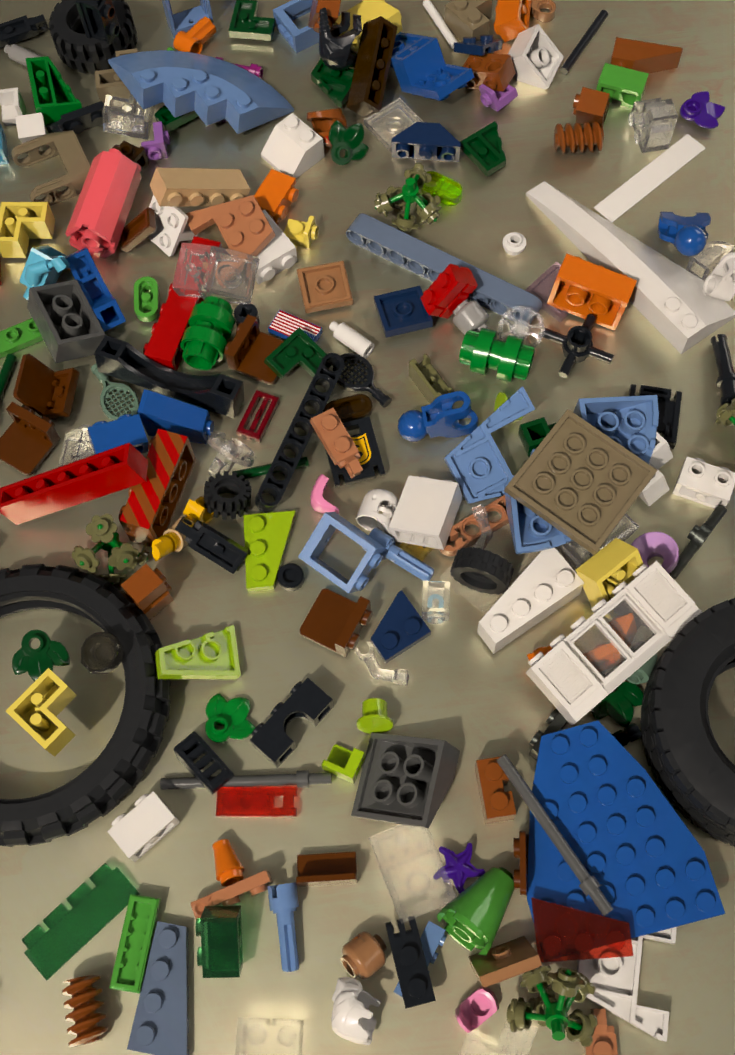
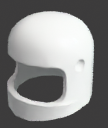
M372 489L368 491L361 503L356 516V522L366 530L372 531L377 527L385 533L392 535L389 525L399 502L398 498L392 492L385 489Z

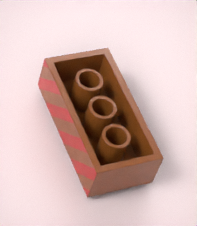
M158 429L155 437H152L149 441V452L146 456L148 460L146 482L129 488L128 501L126 505L121 507L119 512V522L130 541L145 545L147 542L149 547H152V542L163 536V533L168 530L196 462L188 436Z

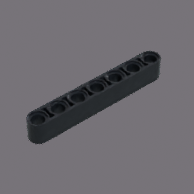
M328 353L323 357L255 497V505L262 512L273 511L280 502L314 431L310 420L323 412L344 368V360L336 353ZM330 364L334 366L336 371H329L325 365ZM315 386H323L326 392H319ZM310 406L314 408L316 414H309L305 407ZM294 428H302L306 435L300 436L296 434ZM284 450H292L295 453V457H287L284 454ZM273 472H282L285 479L277 480L273 476ZM262 494H271L274 498V502H265L262 498Z

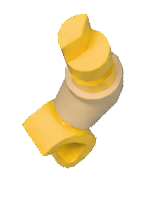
M201 496L195 502L189 499L183 515L194 522L199 520L208 524L213 519L214 512L211 514L207 512V508L204 506V497ZM183 516L166 530L163 536L152 542V555L155 562L171 552H179L189 545L184 540L186 536L175 530Z

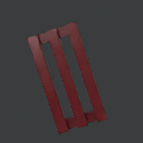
M256 390L236 430L237 435L241 437L244 435L246 439H255V442L260 443L280 403L279 397ZM263 398L264 400L259 410L257 411L249 430H247L246 427L260 399ZM272 401L271 404H270V406H269V408H268V410H267V412H266V414H265V416H264V418H263V420H262V422H261V424H260V426H259V428H258V430H257V433H255V431H256V429H257V427H258V424H259V422H260V420H261V418H262V416H263V414H264V412H265V410H266V408H267L269 402Z

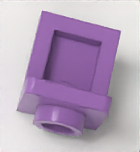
M484 84L479 86L480 100L483 105L497 112L518 96L516 88L508 85L504 92L494 91Z
M162 121L153 122L154 140L141 142V146L145 148L149 161L168 158L167 145L170 144L168 130L164 131Z

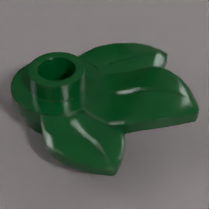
M338 120L332 124L328 136L332 145L330 152L332 160L338 165H346L351 160L358 161L362 159L369 149L367 145L362 143L364 139L363 125L356 123L345 129ZM342 149L345 150V156L343 158L340 157V151Z
M31 630L26 633L22 639V648L14 654L12 659L14 674L21 675L28 671L33 681H36L48 668L53 672V666H67L70 664L69 653L65 646L60 642L51 641L48 634L41 630ZM35 638L40 640V646L37 649L31 647V642Z
M610 673L603 674V677L605 678ZM623 682L591 709L595 720L609 715L615 723L626 727L632 721L633 706L642 705L643 692L636 684Z

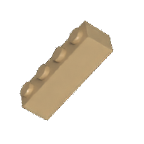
M156 167L149 185L159 206L211 207L247 197L250 191V187L240 169Z

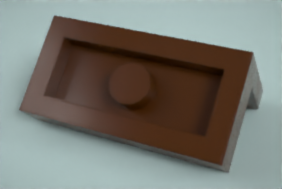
M356 851L297 855L298 877H296V884L299 887L358 883Z

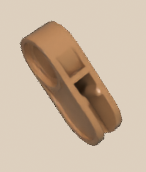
M531 0L530 15L545 23L554 19L556 4L552 0ZM541 9H549L550 12L544 13V12H541L540 10H541Z

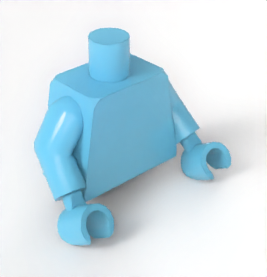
M49 245L32 247L20 277V283L27 286L23 295L25 299L28 300L30 288L57 282L62 271L69 269L70 264L65 258L66 255Z

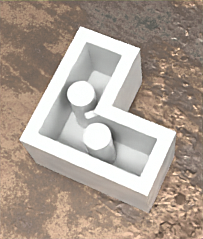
M657 432L655 448L649 465L658 470L673 458V454L668 442ZM659 470L639 495L648 506H651L670 490L664 475Z

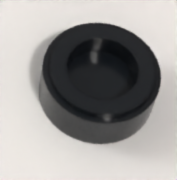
M294 563L283 565L277 574L279 585L286 591L298 590L302 587L305 580L302 568Z

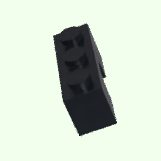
M309 678L303 683L301 681L298 682L290 691L291 696L285 703H278L271 712L272 717L265 724L260 723L251 733L252 738L250 742L253 747L276 768L297 748L295 742L286 734L288 724L296 718H304L316 727L334 707L333 699Z

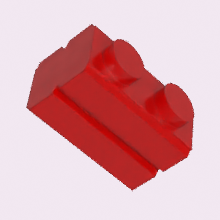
M449 264L438 275L431 286L424 291L421 301L429 315L448 319L453 314V311L477 288L478 284L469 268Z

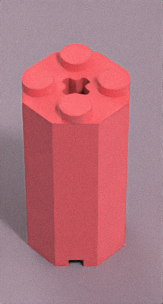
M115 148L109 149L108 152L102 151L94 157L66 230V236H70L69 243L77 250L86 247L91 256L94 253H100L99 258H107L115 253L142 178L140 174L141 166Z

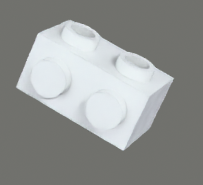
M687 456L681 467L672 494L714 509L718 505L726 507L735 485V473L726 467H717L706 463L700 458Z
M154 791L150 795L146 793L135 802V808L127 815L123 813L118 816L111 824L113 827L107 831L126 856L134 862L180 823Z

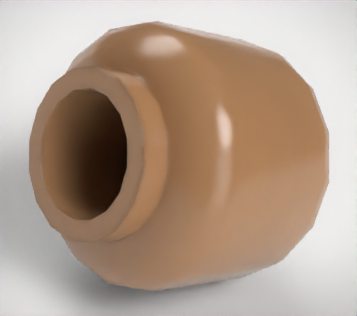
M361 932L343 946L341 963L352 978L368 979L385 965L386 956L384 951L387 950L386 944L377 934L373 936L368 932Z

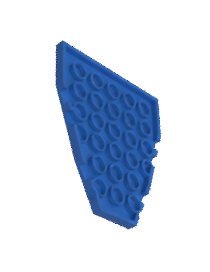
M598 720L541 736L532 792L591 876L594 875L601 884L600 890L614 908V910L603 916L591 897L584 894L579 887L580 881L530 810L527 901L544 961L725 914L704 850L647 771Z

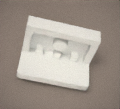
M153 195L149 208L155 210L156 230L148 238L169 257L174 256L179 241L193 240V237H197L198 234L194 235L187 223L188 216L176 206H159Z

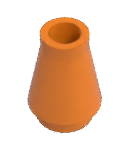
M222 839L215 842L212 847L215 858L216 880L220 881L224 887L243 880L245 869L231 847L229 840Z

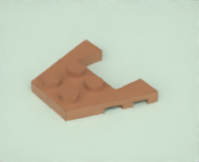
M254 195L186 213L188 216L187 223L194 235L199 234L216 223L233 255L212 268L223 290L230 285L229 281L236 274L239 275L245 269L243 266L252 257L255 258L276 236Z

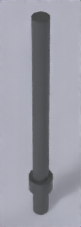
M505 754L497 759L501 769L580 881L579 887L584 894L591 897L603 916L614 910L600 890L601 884L594 875L591 876L507 755Z
M309 770L297 771L296 774L234 776L221 788L297 785V788H309V785L332 784V773H309ZM210 776L208 780L211 781L216 776ZM195 777L161 778L160 780L161 790L205 788Z

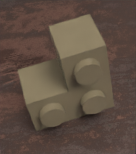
M453 0L445 5L444 22L461 42H463V37H476V40H478L480 35H489L492 0Z
M138 49L115 51V54L118 57L136 53ZM113 69L95 71L96 90L100 101L104 103L105 107L138 103Z

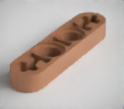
M505 495L453 525L448 539L449 541L456 540L455 547L447 545L444 550L439 549L440 552L445 556H455L458 549L471 547L507 525L509 520L505 511ZM496 511L501 515V519L497 522H491L486 516L489 512ZM474 524L479 527L480 531L476 535H469L465 532V527Z

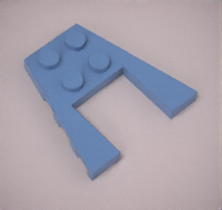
M524 387L518 389L443 458L455 481L459 484L460 491L467 504L505 495L504 487L508 476H511L512 473L490 433L535 410Z

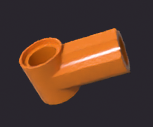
M203 17L187 32L180 31L177 33L173 42L174 48L178 51L200 54L203 44L216 33V27L209 18Z

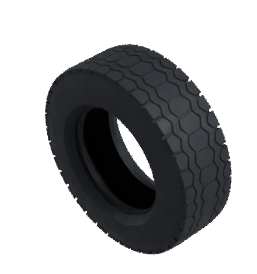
M735 598L707 609L688 622L675 635L655 664L646 684L641 706L640 725L642 743L648 765L651 766V772L658 786L662 787V792L671 804L674 803L676 805L675 808L704 833H709V836L735 847V765L726 757L716 742L708 716V700L715 678L724 671L735 667Z

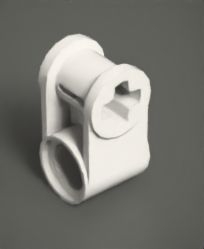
M735 252L724 255L712 273L706 278L703 285L704 295L724 301H730L734 297Z

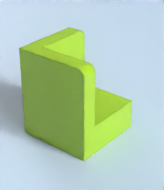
M335 744L327 761L323 760L321 764L322 769L354 784L364 763L365 752L356 748L351 751Z

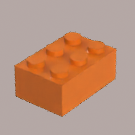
M566 254L555 279L547 305L586 319L588 314H592L596 317V324L615 331L637 280L585 261L580 257Z

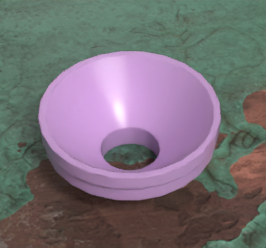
M648 532L636 538L631 544L638 549L642 561L647 567H649V559L655 556L661 557L664 560L661 566L668 574L677 566L679 560L677 543L671 536L665 533Z

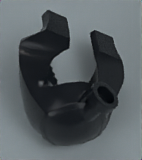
M326 8L320 9L319 54L325 66L337 71L346 70L349 67L355 68L357 53L351 51L350 48L356 36L362 32L361 15L353 14V29L340 36L341 33L350 27V12L342 11L341 23L329 29Z

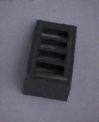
M195 731L174 747L176 758L212 795L234 777V773ZM202 754L205 755L195 764L193 763V761H195L199 756H201ZM210 762L213 763L204 772H201V770L204 767H206ZM217 770L221 771L214 779L208 780Z

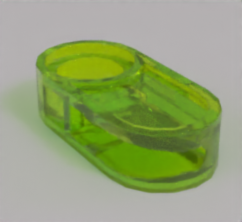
M434 171L427 172L431 174V180L435 181L437 185L429 187L424 184L420 188L423 194L429 193L433 197L439 196L441 203L448 206H455L461 202L462 186L458 182Z

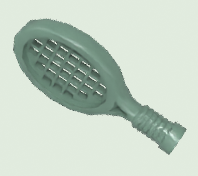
M94 364L91 367V371L103 384L100 405L104 414L112 421L128 414L130 411L131 415L138 414L140 401L136 392L124 383L111 382L108 375L98 372L97 364Z

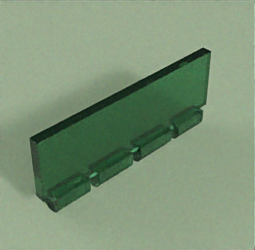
M104 863L89 877L95 884V888L92 889L86 882H83L66 898L73 907L70 911L61 903L43 919V922L49 928L47 932L38 924L22 939L25 946L29 948L24 954L46 981L128 906L130 894L140 895L138 890L118 867L112 870Z

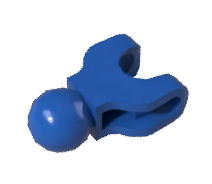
M660 212L658 224L659 238L674 244L677 251L682 255L688 257L696 256L704 250L708 240L705 226L711 223V217L709 213L696 212V215L693 217H683L675 215L673 212Z
M456 391L440 395L431 404L422 406V412L409 410L403 413L398 420V431L404 439L410 442H418L424 439L427 434H429L430 438L438 436L456 438L471 434L478 427L479 419L471 409L469 396L465 392ZM455 402H464L460 408L453 409ZM471 419L468 425L463 426L459 424V420Z

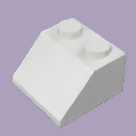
M539 24L520 32L508 53L511 56L516 72L514 79L542 89L549 88L564 58Z
M291 113L275 125L261 152V157L278 172L297 179L325 157L323 138L296 115Z

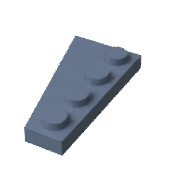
M157 921L128 1042V1050L152 1055H189L188 927Z

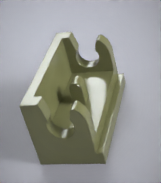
M424 354V359L419 364L415 358L409 361V377L429 404H431L440 395L455 391L452 387H448L430 363L429 356Z

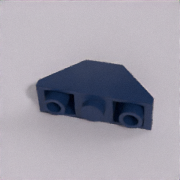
M416 122L392 138L391 152L393 158L459 162L461 143L440 123Z

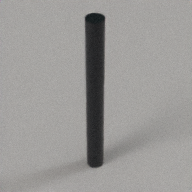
M601 10L560 68L562 74H568L608 17L606 10Z

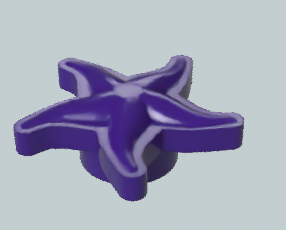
M468 843L466 849L459 854H455L453 851L442 846L439 848V852L444 855L446 865L434 876L436 882L442 878L452 879L460 894L464 891V883L467 878L480 877L485 873L484 869H477L470 863L472 856L471 843Z

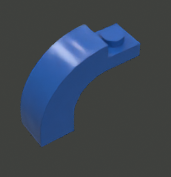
M85 247L66 256L65 258L70 264L69 269L74 280L77 279L103 331L105 332L126 322L116 299L105 285L88 249Z

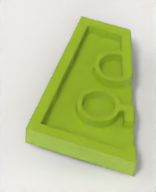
M295 510L243 515L245 548L249 550L245 557L246 588L248 592L275 589L277 574L282 565V558L290 538L292 524L295 521Z
M234 625L218 632L206 633L202 637L192 640L187 639L159 648L155 652L158 679L237 680L241 676Z

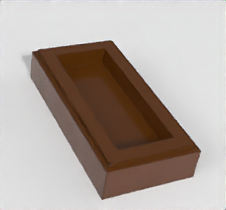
M147 207L124 227L120 237L122 251L130 252L156 230L154 209Z

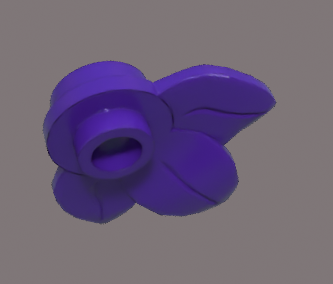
M703 91L693 94L691 99L686 100L681 105L680 114L684 119L694 121L700 127L712 129L718 127L717 119L723 114L725 107L709 102V92Z

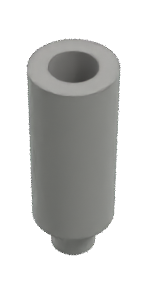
M7 44L4 47V52L8 54L9 59L26 67L25 58L43 57L17 44H12L11 46Z

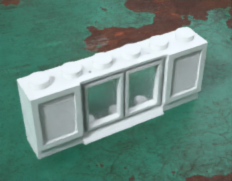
M657 560L649 567L644 563L632 574L635 579L629 584L623 581L612 591L615 596L607 602L603 598L591 608L594 614L587 620L584 616L579 618L570 626L573 630L571 634L567 637L563 634L559 635L549 644L552 650L545 656L542 652H539L528 662L531 668L527 670L526 674L570 725L578 722L669 643L688 622L703 613Z

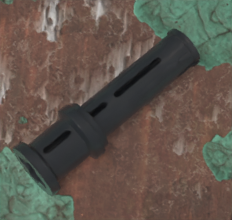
M718 334V342L715 336L711 338L719 374L716 383L717 387L721 389V405L725 403L731 404V400L735 398V373L727 336L725 334Z

